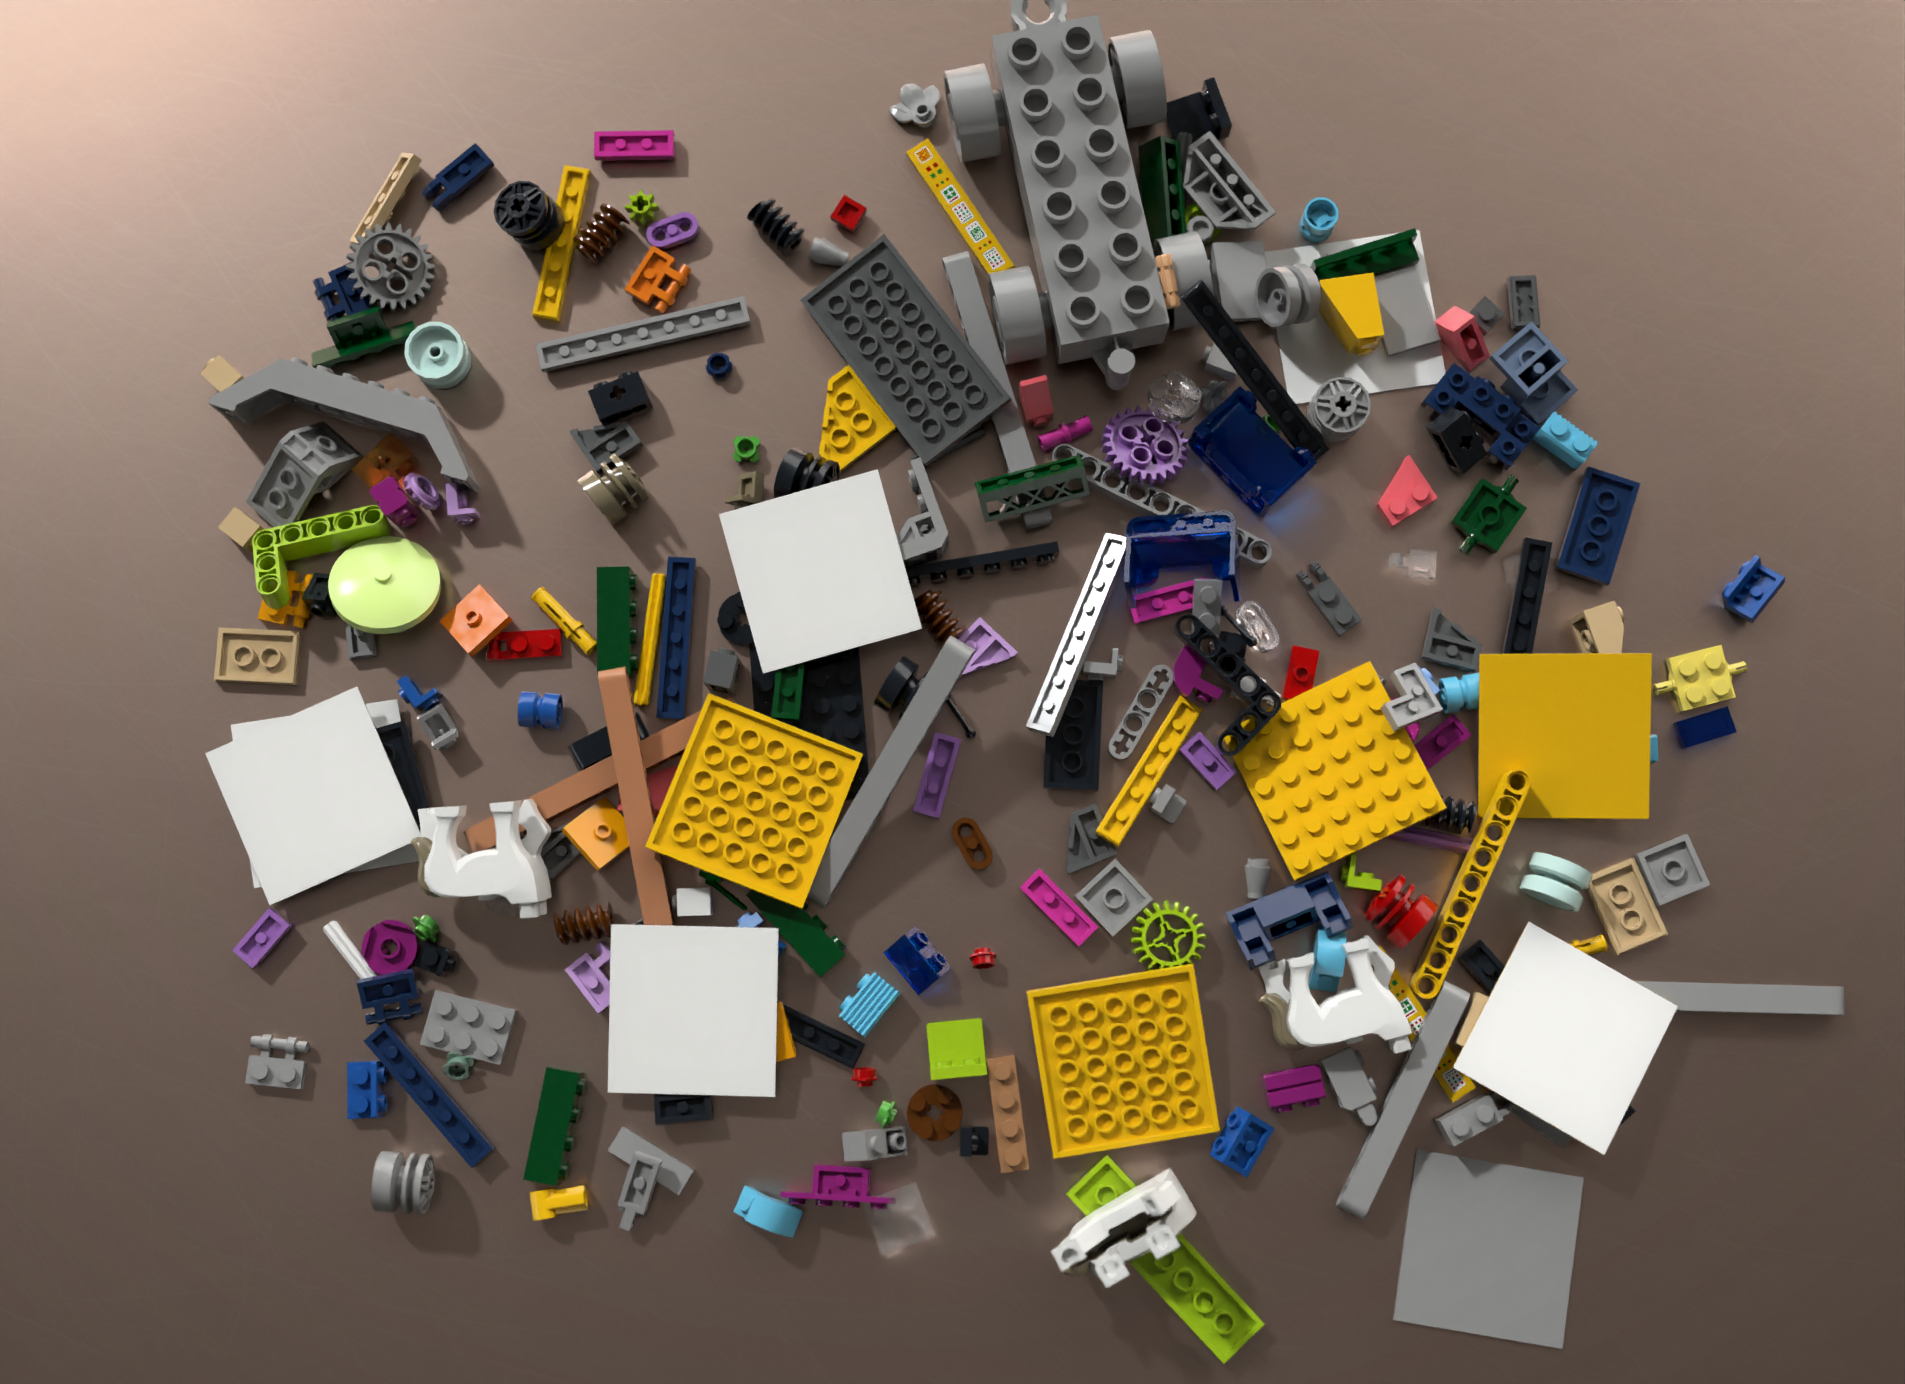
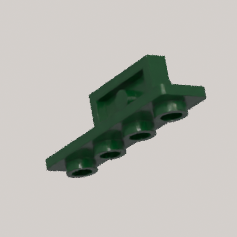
M378 306L327 322V329L335 345L313 352L312 366L313 368H317L318 365L330 368L336 363L345 360H356L361 355L370 352H381L389 346L405 344L410 333L416 329L414 321L388 328Z

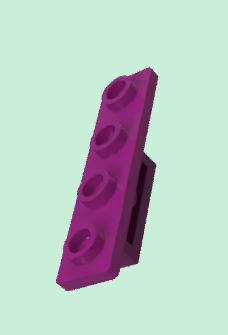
M814 1165L812 1193L781 1191L780 1197L789 1198L788 1204L805 1205L806 1199L816 1200V1205L833 1206V1201H843V1207L860 1208V1202L870 1203L871 1209L886 1210L888 1204H896V1198L869 1196L871 1168Z

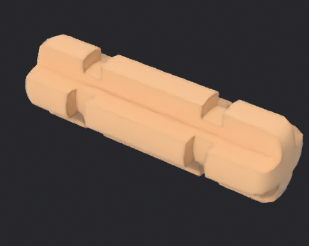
M1158 255L1155 257L1157 268H1160L1158 275L1162 292L1165 294L1166 309L1176 308L1180 306L1179 295L1175 294V291H1178L1174 269L1170 267V265H1173L1171 255Z

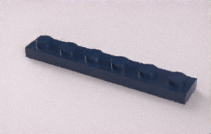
M668 556L657 719H685L696 571L695 558Z
M383 1023L364 1040L370 1050L471 1168H474L495 1149L389 1023Z

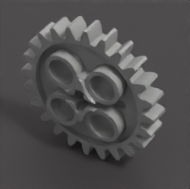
M387 223L385 230H382L379 224H376L375 233L366 228V238L358 234L356 240L360 245L351 243L350 249L355 253H347L346 256L348 260L353 262L345 267L346 270L353 271L348 276V281L356 280L357 282L352 288L353 291L361 289L360 299L369 296V305L372 306L378 301L380 310L384 308L385 304H389L391 311H394L396 304H399L401 309L405 310L406 301L414 306L416 304L414 296L423 299L425 295L421 289L429 291L431 288L425 281H433L434 276L428 273V271L434 270L435 265L427 263V261L432 259L433 254L424 253L428 244H418L421 238L420 235L415 238L410 237L412 229L402 233L400 224L396 230H392L390 223ZM381 243L387 244L391 248V253L388 255L381 254L377 249V245ZM368 255H373L377 260L370 259ZM411 257L415 261L416 266L413 268L405 267L402 263V258ZM390 262L394 263V269L388 272L386 270L387 265ZM368 266L375 267L379 271V276L376 278L369 277L365 273V268ZM403 274L410 275L412 280L407 279ZM391 280H399L402 282L404 289L395 291L390 287L389 282Z

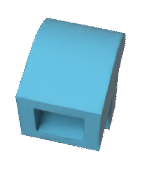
M1317 924L1312 946L1314 964L1308 981L1309 989L1337 992L1340 977H1343L1346 955L1341 944L1346 943L1345 931L1327 938L1321 925Z
M745 1185L734 1209V1212L744 1217L746 1221L768 1231L793 1238L803 1214V1210L785 1201L769 1197Z

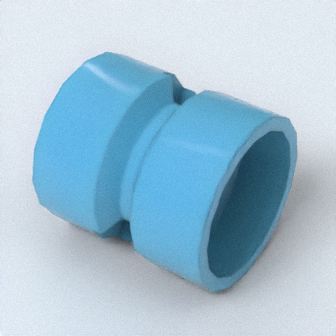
M1317 197L1311 200L1306 205L1299 222V231L1302 237L1312 243H1321L1327 240L1332 234L1339 217L1336 204L1325 197Z
M1479 673L1463 675L1460 680L1455 676L1439 679V699L1445 714L1460 712L1464 706L1468 710L1479 709Z

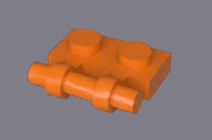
M652 245L624 290L627 294L646 305L650 304L653 297L659 299L660 301L655 310L664 314L667 308L672 307L676 301L674 297L679 289L685 287L688 282L687 277L691 272V268L683 264L678 272L672 269L676 263L675 258ZM667 277L672 282L667 290L663 291L660 289V286Z

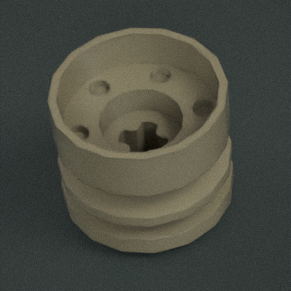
M615 453L609 456L615 465L614 469L610 470L604 461L600 463L605 473L602 478L590 470L577 480L612 526L626 516L621 505L624 501L635 509L638 507L631 497L636 493L643 502L649 499L642 481L629 464L617 457Z

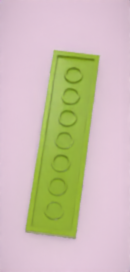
M1106 1154L1066 1194L1088 1216L1137 1186ZM1181 1234L1176 1237L1180 1246L1157 1259L1153 1252L1149 1251L1129 1261L1223 1364L1264 1325L1261 1319Z

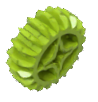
M1164 901L1163 910H1160L1158 903H1154L1152 906L1155 913L1152 914L1149 909L1145 908L1143 913L1147 919L1145 920L1139 916L1136 918V921L1142 927H1132V932L1140 934L1139 937L1131 938V943H1140V947L1135 948L1133 952L1134 954L1143 952L1144 956L1138 960L1141 964L1147 959L1151 961L1147 966V970L1151 971L1155 965L1158 966V969H1163L1164 967L1181 966L1184 963L1186 965L1193 964L1190 960L1191 957L1195 960L1201 959L1200 954L1196 953L1195 950H1205L1206 946L1198 944V939H1206V934L1197 933V930L1202 929L1204 924L1194 925L1193 921L1199 916L1195 913L1189 918L1187 916L1190 911L1189 906H1186L1180 912V902H1175L1173 909H1170L1169 901ZM1164 915L1179 918L1187 927L1179 930L1171 928ZM1156 919L1159 935L1156 939L1146 942L1147 929L1151 922ZM1164 931H1170L1169 934L1173 933L1174 935L1181 933L1180 936L1172 940V946H1167L1168 943L1164 944L1163 942L1155 944V942L1165 937ZM1190 935V947L1181 958L1178 943L1181 938ZM1157 947L1165 948L1169 955H1171L1173 962H1166L1156 958L1150 950Z

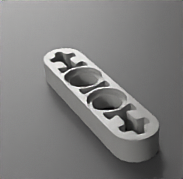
M1157 665L1147 676L1109 742L1108 752L1113 759L1118 761L1125 760L1133 752L1173 682V671L1168 666ZM1161 671L1167 673L1165 678L1168 679V682H1161L1157 689L1162 691V694L1159 695L1157 691L1147 688L1146 685L1149 683L1153 687L1157 680L1154 673L1160 674ZM1149 693L1154 696L1155 705L1153 707L1144 708L1141 705L1140 697L1143 694ZM1130 717H1137L1141 720L1142 727L1139 731L1133 732L1127 728L1126 722ZM1120 730H1122L1127 736L1135 737L1136 739L1132 742L1129 738L1125 744V748L1128 750L1127 753L1121 752L1119 755L1115 753L1116 747L1113 744H1119L1123 739L1124 735L1119 734Z

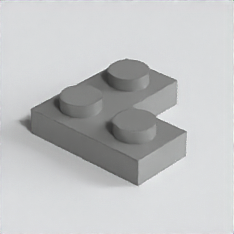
M1416 662L1397 669L1389 675L1401 697L1385 703L1381 710L1394 732L1435 716L1443 710Z

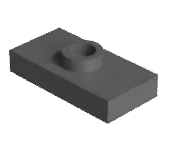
M1536 275L1509 276L1507 284L1511 331L1522 330L1531 321L1539 329L1540 317Z

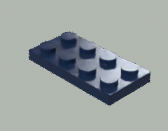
M1589 466L1585 469L1555 569L1605 586L1610 584L1640 483Z

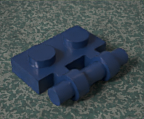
M346 265L328 272L332 281L328 284H325L323 278H317L313 281L316 288L314 291L315 295L324 306V315L327 321L339 319L343 314L348 316L374 308L373 305H369V296L360 299L361 289L353 291L352 288L357 282L356 280L348 281L347 278L353 271L346 270ZM335 293L338 294L341 301L337 305H334L331 298Z
M414 968L357 980L362 1009L374 1007L375 1010L374 1013L365 1014L367 1025L378 1023L380 1026L383 1023H388L390 1020L399 1018L408 1020L412 1019L414 1015L423 1014L422 1003L410 1005L409 1002L410 999L419 998ZM396 1002L400 1004L398 1008L388 1010L384 1008L386 1004Z

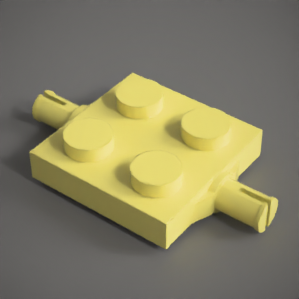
M1722 645L1667 658L1669 681L1654 684L1653 689L1664 687L1654 691L1656 695L1672 691L1677 699L1680 711L1736 698L1732 685V675L1746 673L1747 667L1736 670L1738 667L1746 666V663L1741 661L1729 665L1725 659Z

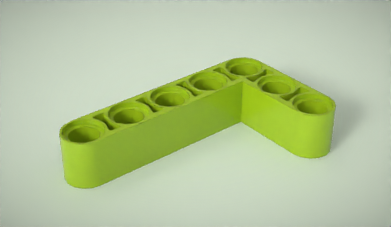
M369 505L257 532L252 539L256 587L266 605L272 609H279L284 607L289 601L286 561L351 547L367 539L388 536L391 532V525L379 506Z

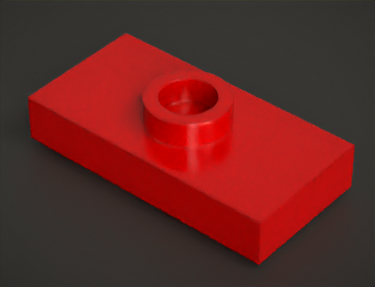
M1295 645L1292 646L1281 699L1289 700L1313 688L1320 651Z

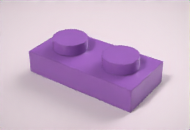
M1200 731L1179 749V752L1215 791L1237 772Z
M268 908L232 951L251 968L256 969L291 929L292 925L273 908Z

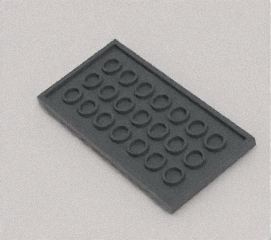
M885 234L800 300L926 466L1012 400Z

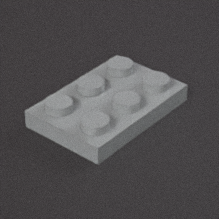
M435 990L420 1045L447 1052H456L459 1055L471 1056L478 1060L502 1065L517 1010Z

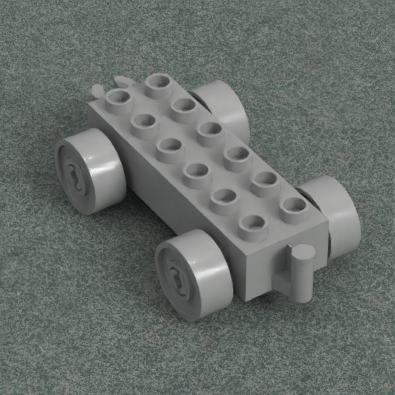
M1012 0L1010 22L1013 32L992 36L991 65L997 90H992L984 63L943 72L948 113L956 150L961 163L1001 155L999 126L1005 125L1042 292H1037L1029 265L988 273L989 295L1001 353L1006 365L1046 357L1047 346L1044 328L1050 327L1058 364L1092 357L1105 375L1107 385L1114 390H1121L1128 385L1135 365V356L1131 353V349L1164 343L1168 327L1171 331L1200 325L1180 299V296L1200 280H1203L1214 295L1206 251L1198 232L1194 231L1155 239L1152 249L1126 137V129L1160 123L1166 120V89L1158 47L1152 32L1144 30L1109 37L1106 51L1098 14L1066 21L1067 5L1065 0H1044L1051 14L1046 21L1036 23L1027 17V0ZM1163 254L1171 255L1173 265H1170V267L1174 269L1178 291H1175V294L1179 295L1180 306L1166 309L1165 294L1162 292L1158 275L1160 268H1157L1155 261L1156 256Z

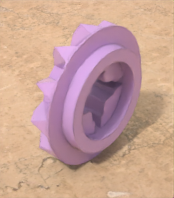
M409 473L403 481V485L406 488L405 491L411 496L412 500L416 501L418 506H422L425 510H435L440 505L438 491L428 479L415 473Z

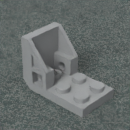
M324 421L292 430L278 442L246 503L273 527L298 522L313 495L329 489L358 464L362 454Z
M921 457L911 460V470L907 471L912 491H918L919 493L917 495V504L921 514L908 518L897 536L905 567L926 564L941 559L949 545L948 531Z

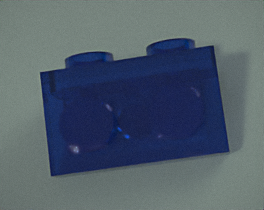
M917 926L905 933L884 952L918 996L951 969L944 955L934 948L928 936Z

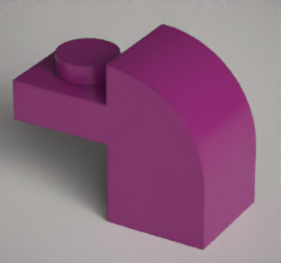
M1186 646L1183 647L1172 669V684L1179 696L1181 695L1188 699L1192 691L1196 693L1195 698L1206 704H1210V702L1216 703L1223 690L1199 678L1206 664Z

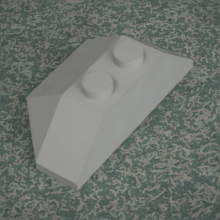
M1210 131L1189 146L1183 189L1204 215L1209 218L1216 229L1255 230L1276 214V211Z

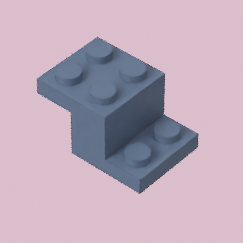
M1532 321L1489 358L1507 378L1500 388L1506 395H1509L1517 402V406L1521 408V411L1537 426L1578 391L1572 382L1560 371L1568 360Z

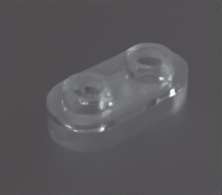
M1246 601L1237 608L1236 620L1238 624L1257 640V645L1254 646V649L1261 653H1267L1274 649L1279 643V634L1262 606L1255 601Z

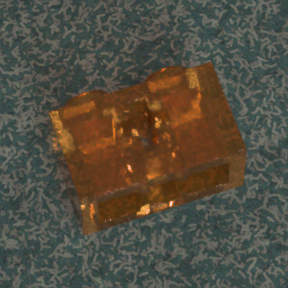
M390 432L352 471L371 489L387 477H393L399 481L403 476L413 472L419 460ZM387 463L391 466L389 470L384 468V465Z

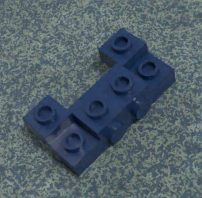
M1453 363L1421 403V406L1425 408L1428 405L1440 415L1449 407L1467 412L1476 426L1495 439V442L1487 451V456H1495L1504 463L1502 468L1507 470L1540 427L1519 412L1521 408L1517 406V402L1509 395H1502L1498 392L1491 381L1486 378L1481 379L1479 376L1475 379L1456 363Z
M1328 871L1297 884L1286 886L1280 891L1268 896H1262L1256 901L1225 913L1227 922L1250 970L1276 960L1274 950L1270 944L1271 941L1319 922L1327 938L1354 928L1352 918Z

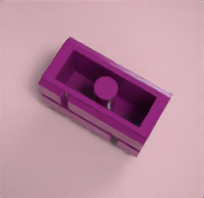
M387 477L369 491L383 514L398 527L410 526L417 520L416 517L419 516L420 510L412 501L411 496L406 493L405 488L395 478Z
M1319 1064L1261 1075L1267 1106L1269 1109L1275 1108L1276 1113L1293 1110L1292 1105L1303 1103V1107L1320 1105L1319 1099L1326 1098Z

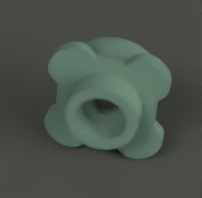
M449 1052L446 1057L447 1063L442 1067L443 1074L452 1080L467 1079L469 1077V1068L474 1064V1059L471 1056L464 1057L456 1052Z

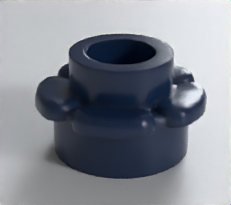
M714 353L707 359L706 370L709 375H714L715 378L721 379L731 372L732 363L726 354Z

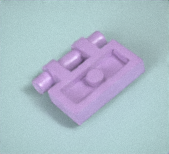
M604 940L595 946L601 955L594 960L586 952L565 969L598 1014L609 1007L610 980L601 970V967L606 963L610 967L611 948L607 946Z

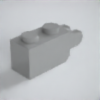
M1346 1047L1317 1060L1339 1107L1350 1111L1353 1110L1356 1117L1359 1118L1358 1121L1363 1123V1125L1374 1126L1376 1121H1378V1114L1375 1113L1376 1110L1371 1101L1377 1099L1374 1094L1377 1088L1371 1076L1366 1077L1362 1069L1365 1063L1358 1050L1354 1051L1352 1047Z
M1495 1092L1483 1093L1433 1120L1446 1144L1454 1147L1503 1120V1116L1516 1110L1519 1106L1509 1102L1497 1109L1493 1101L1502 1098V1096Z

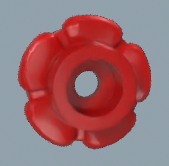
M977 948L974 950V954L970 955L969 959L972 961L974 969H988L995 966L994 958L997 955L991 953L990 948Z
M854 1068L851 1080L856 1081V1086L858 1087L873 1086V1081L878 1080L876 1068Z

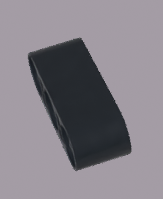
M636 712L641 741L650 735L639 713ZM607 726L567 747L578 772L612 756Z

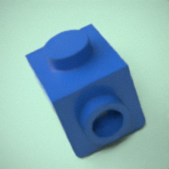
M407 675L397 680L401 687L398 690L400 696L407 704L411 702L420 711L424 709L427 711L439 704L438 699L443 697L441 691L436 688L423 695L413 679Z

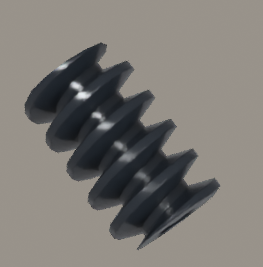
M774 198L759 202L750 210L747 219L753 221L755 228H760L762 235L768 236L767 239L770 243H775L777 250H782L783 256H789L801 244L805 229L799 228L795 231L797 221L793 220L787 223L790 214L785 213L780 216L783 207L779 205L773 208L776 202Z
M1440 794L1446 810L1425 819V826H1429L1431 821L1435 820L1436 829H1439L1442 823L1445 822L1446 829L1449 832L1454 825H1457L1458 834H1461L1465 827L1468 828V833H1470L1476 816V803L1469 801L1465 805L1464 799L1461 798L1455 803L1453 796H1448L1444 800L1443 795Z

